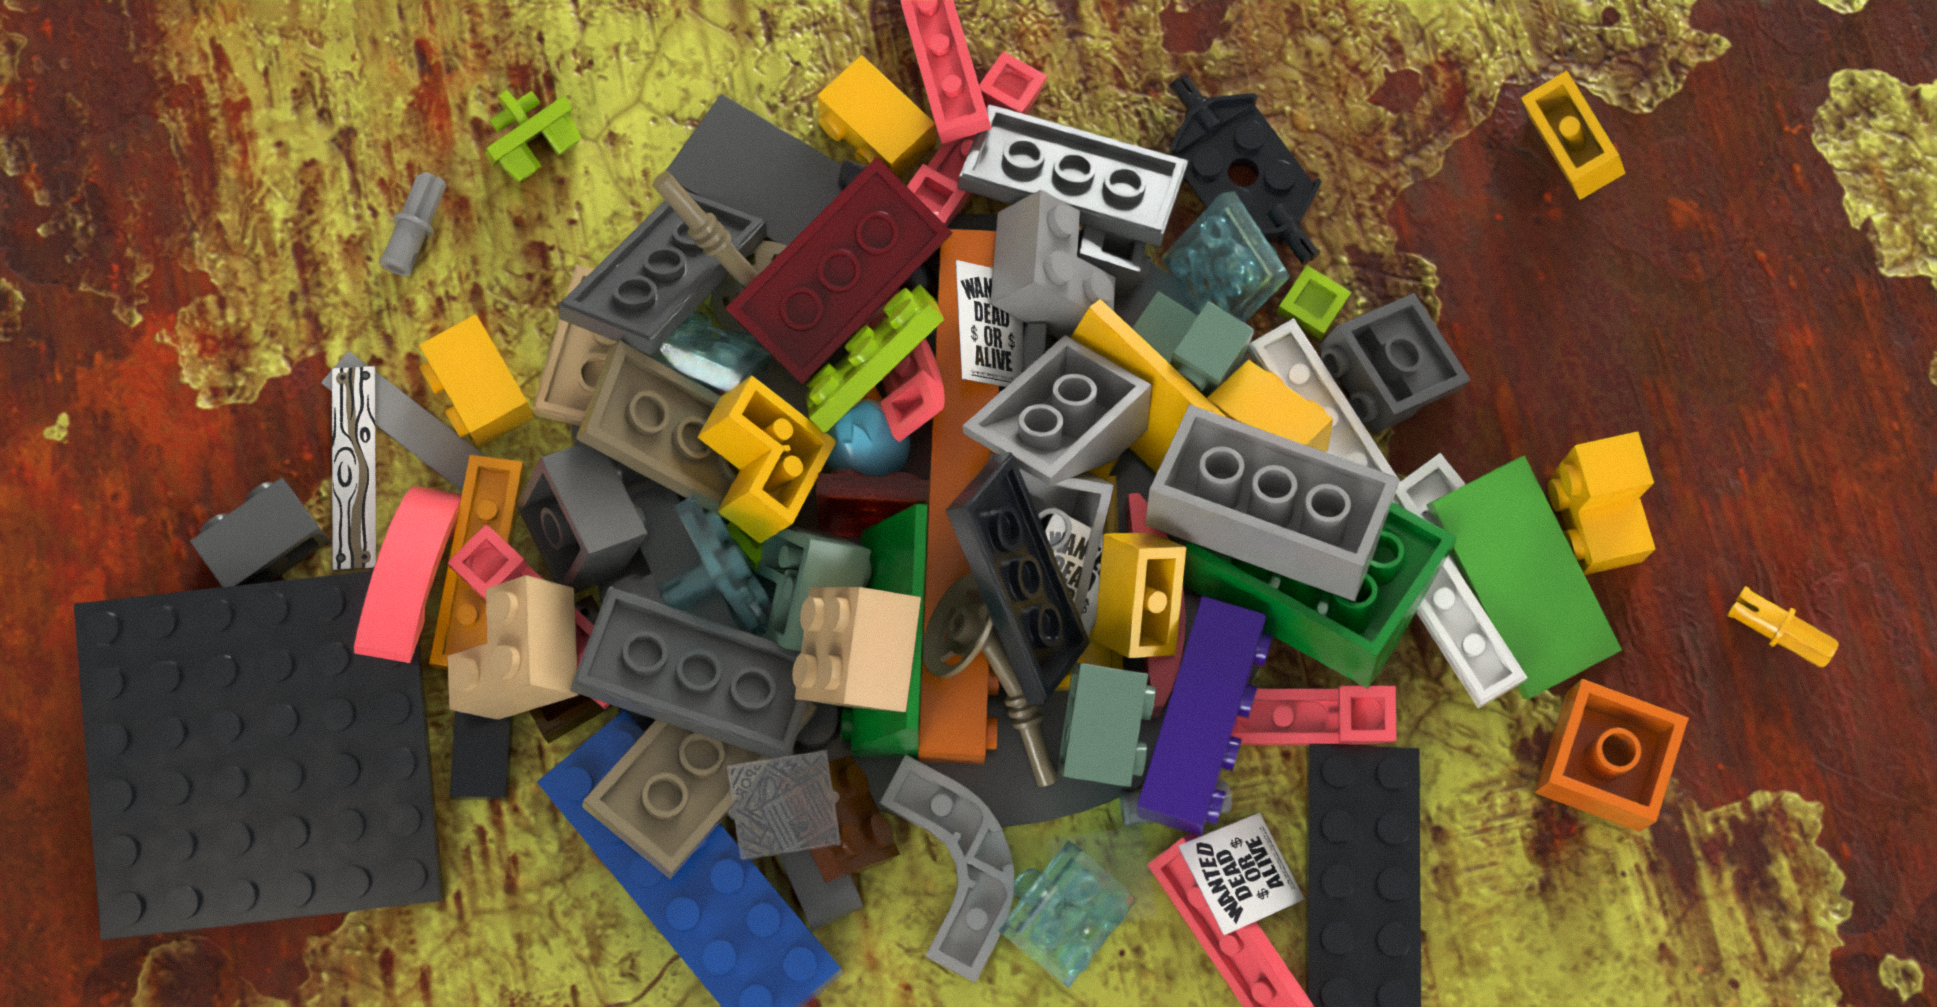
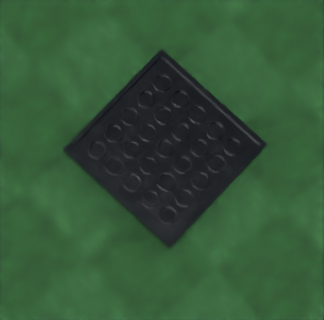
M373 571L74 604L101 940L444 900L420 637L411 663L354 653L359 621Z

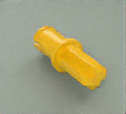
M1746 586L1742 589L1736 599V603L1732 605L1727 614L1728 617L1735 618L1770 639L1769 645L1772 647L1778 643L1818 667L1824 668L1838 648L1839 643L1836 639L1794 616L1796 610L1790 608L1787 612L1752 592Z

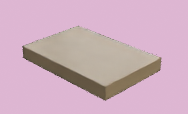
M576 265L567 295L594 269ZM559 318L532 406L534 416L581 426L609 349L617 342ZM665 342L652 355L644 354L660 362Z

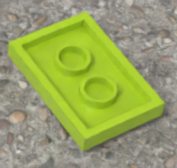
M921 284L912 292L907 288L898 292L883 310L887 315L873 329L868 325L862 327L845 345L848 353L834 366L829 362L825 363L807 381L806 386L809 390L805 393L809 419L824 434L944 320L935 299Z

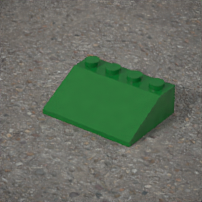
M1392 502L1374 556L1355 601L1189 541L1185 545L1183 586L1201 596L1266 614L1265 632L1272 634L1279 640L1368 689L1396 648L1456 543L1457 536Z
M915 504L862 531L861 546L871 550L869 558L871 576L866 588L921 597L906 712L862 708H843L841 741L851 742L852 757L903 759L906 754L918 760L927 566V505Z

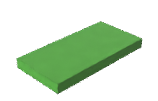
M1525 455L1426 504L1436 526L1457 536L1456 543L1450 554L1461 576L1528 677L1525 682L1517 686L1523 699H1530L1622 651Z

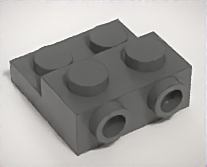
M1415 293L1338 325L1319 345L1322 351L1321 360L1333 379H1340L1350 395L1349 404L1361 422L1368 423L1374 434L1413 417L1422 407L1461 390L1471 381Z

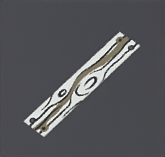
M375 366L332 369L333 570L375 568L376 565Z

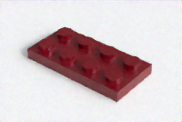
M876 157L725 308V311L802 385L950 237L952 231Z

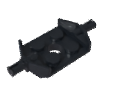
M1188 74L1181 75L1180 79L1176 78L1169 88L1173 90L1187 110L1185 120L1170 145L1168 155L1188 160L1184 179L1234 246L1253 248L1273 242H1278L1281 246L1286 242L1302 266L1308 264L1309 260L1313 261L1320 254V251L1317 250L1305 234L1301 223L1318 193L1321 180L1317 178L1314 180V183L1255 106L1258 99L1255 93L1216 96L1208 99L1206 96H1202L1190 80ZM1235 166L1248 167L1254 172L1256 181L1250 186H1238L1230 180L1228 171Z

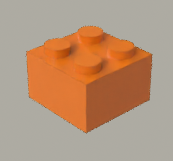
M1581 679L1566 693L1534 793L1640 832L1657 822L1689 718Z

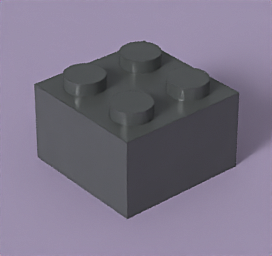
M586 444L541 457L516 503L554 583L574 588V594L619 578L648 534L646 531L645 515L641 507L636 502L631 501L622 483V471L618 461Z

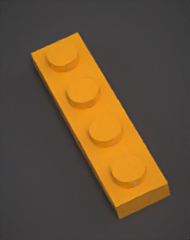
M469 455L449 560L485 524L511 546L518 512L516 503L521 496L526 469L522 461ZM449 565L429 660L432 668L448 670V655L487 643L486 602Z

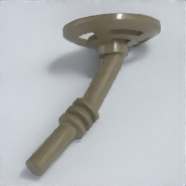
M669 171L661 173L655 178L652 186L689 227L688 235L691 239L695 240L698 247L703 248L704 254L708 257L714 256L736 280H730L726 277L711 293L712 307L717 320L729 334L738 340L760 345L725 311L724 299L730 298V302H732L787 246L772 241H761L747 256L755 255V264L750 265L730 242L731 234L724 230V226L721 222L717 221L713 213H705Z
M972 573L966 574L946 591L929 620L923 642L925 667L931 674L937 677L949 678L965 669L977 654L983 651L1007 693L1004 702L1006 706H1012L1008 709L1009 717L1015 718L1011 721L1013 729H1019L1037 786L1045 787L1052 785L1058 781V777L1040 724L1044 720L1043 712L1037 711L1041 706L1040 704L1028 705L997 631L994 630L993 621L985 602L982 605L972 601L971 594L980 591ZM946 629H947V634H946L945 642H943L944 636H945V632H946ZM954 654L963 657L957 664L947 665L945 663Z

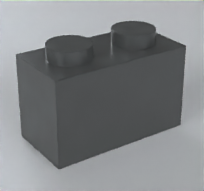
M282 477L274 483L265 482L254 488L246 496L244 504L229 514L222 513L214 516L200 528V534L190 540L222 587L273 582L330 542L295 492Z

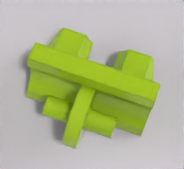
M504 90L497 95V99L504 110L490 118L489 122L497 133L511 123L516 128L487 147L484 155L493 167L499 163L504 171L519 184L542 167L527 146V143L542 134L557 156L580 142L581 136L574 121L569 116L573 109L572 105L563 95L528 119L526 113L540 104L537 96L530 91L516 101L510 92Z

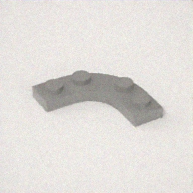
M905 754L879 806L929 832L946 846L956 865L958 886L952 906L932 942L926 958L975 984L1004 929L1011 909L1014 893V866L1010 849L998 820L977 795L950 777Z

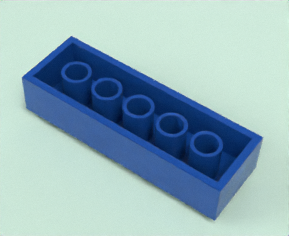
M623 710L537 781L544 792L721 1007H805L843 974L841 967L749 857H746V854L743 857L744 851L720 823L677 873L669 879L582 808L583 800L644 734L626 710Z

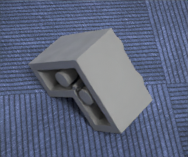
M1040 189L998 212L990 304L1026 323L1047 324L1050 335L1059 340L1064 335L1069 338L1072 336L1088 308L1101 299L1114 311L1116 277L1077 257L1079 210Z

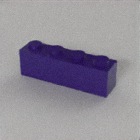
M1204 596L1201 597L1137 804V816L1139 818L1198 836L1203 835L1206 822L1217 824L1226 791L1217 789L1222 769L1230 771L1234 769L1242 742L1241 738L1233 736L1238 716L1249 718L1258 686L1248 684L1254 664L1265 666L1273 639L1272 634L1264 632L1266 614Z

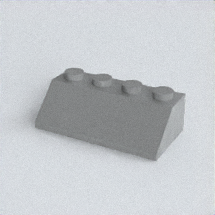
M1189 404L1149 489L1145 526L1355 601L1374 556L1400 478Z

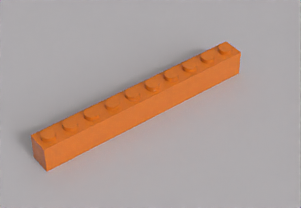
M950 229L952 234L940 246L938 307L944 320L937 326L936 362L943 381L945 402L942 411L933 417L923 642L929 620L943 595L958 579L972 573L946 509L988 463L990 453L996 454L963 434V425L999 394V386L962 379L955 261L959 260L993 268L996 231ZM946 629V632H945V636H944L943 642H945V638H946V634H947V629ZM983 651L979 652L965 669L949 678H940L931 674L925 667L922 658L919 762L984 765L986 749L996 750L998 717L987 716L988 695L998 696L999 679ZM954 654L945 663L947 665H954L959 663L963 657Z

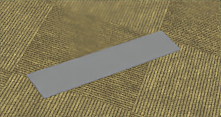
M348 351L334 368L369 366ZM332 370L321 382L331 391ZM375 371V425L463 491L469 455H486L465 439L459 438L458 434Z

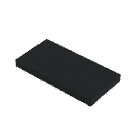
M1012 452L995 454L946 509V512L1028 705L1046 703L1090 644V640L1014 455H1012Z

